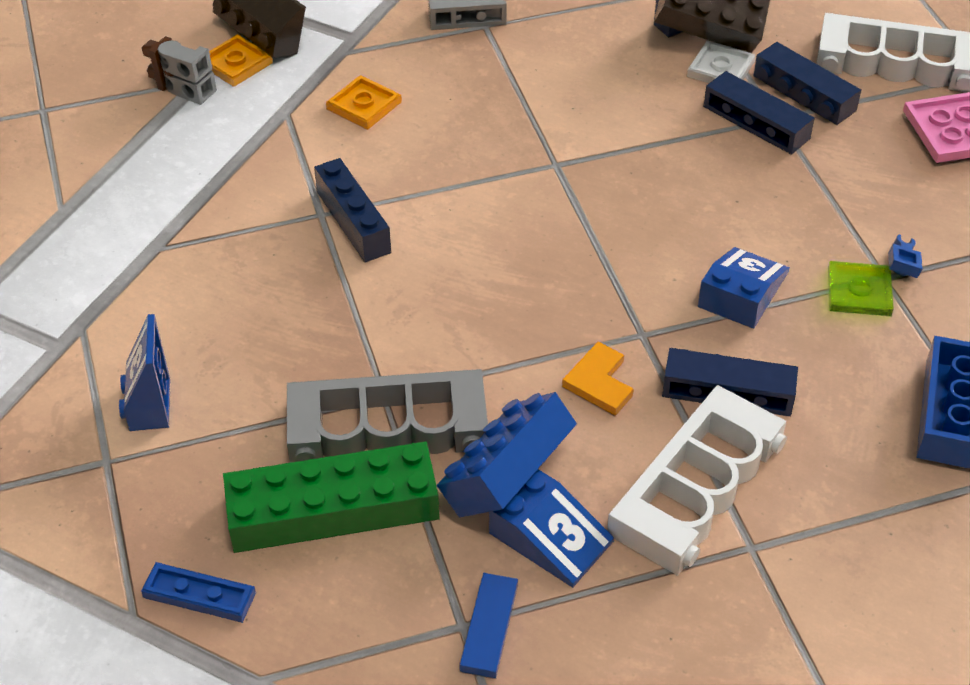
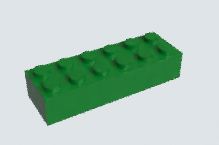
M427 441L223 473L228 529L234 553L440 520L439 495Z

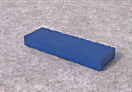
M155 562L141 593L145 599L243 623L256 595L255 586Z
M483 573L460 661V672L496 679L517 593L518 579Z

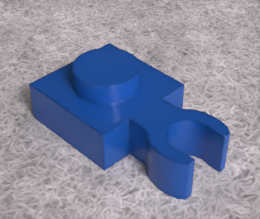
M900 234L896 237L888 252L890 270L902 276L919 277L923 269L921 252L913 250L916 244L914 239L911 238L910 242L906 243L902 241Z

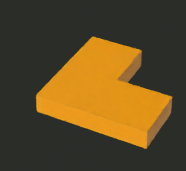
M599 341L562 379L563 388L615 416L633 397L634 392L632 387L611 377L624 362V354Z

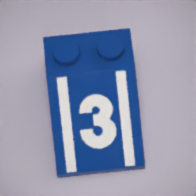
M734 247L716 260L704 276L700 286L698 307L754 329L787 276L790 267Z
M155 314L147 315L126 361V374L120 377L121 391L125 396L124 399L119 400V413L121 419L126 418L129 431L169 428L170 375Z
M539 469L504 509L489 512V534L572 588L614 542V537L560 482Z

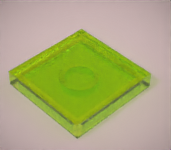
M839 261L829 262L830 311L892 317L894 307L891 270L889 266Z

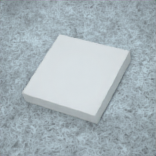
M706 41L688 68L687 77L710 83L727 71L744 80L755 62V54Z

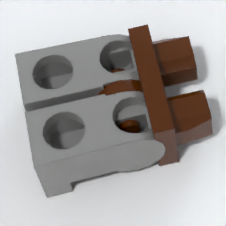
M167 36L159 42L149 40L142 46L143 56L151 59V63L147 68L148 77L156 80L159 90L165 91L167 89L170 93L199 105L203 104L217 91L214 74L211 71L212 64L209 49L200 46L193 50L181 46L178 41H173L172 38Z

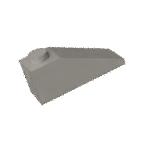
M428 0L431 30L507 25V3L505 0Z

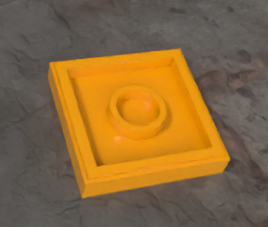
M238 34L209 51L212 64L211 71L233 87L273 63V58Z
M359 75L326 101V108L368 130L402 102L401 94Z

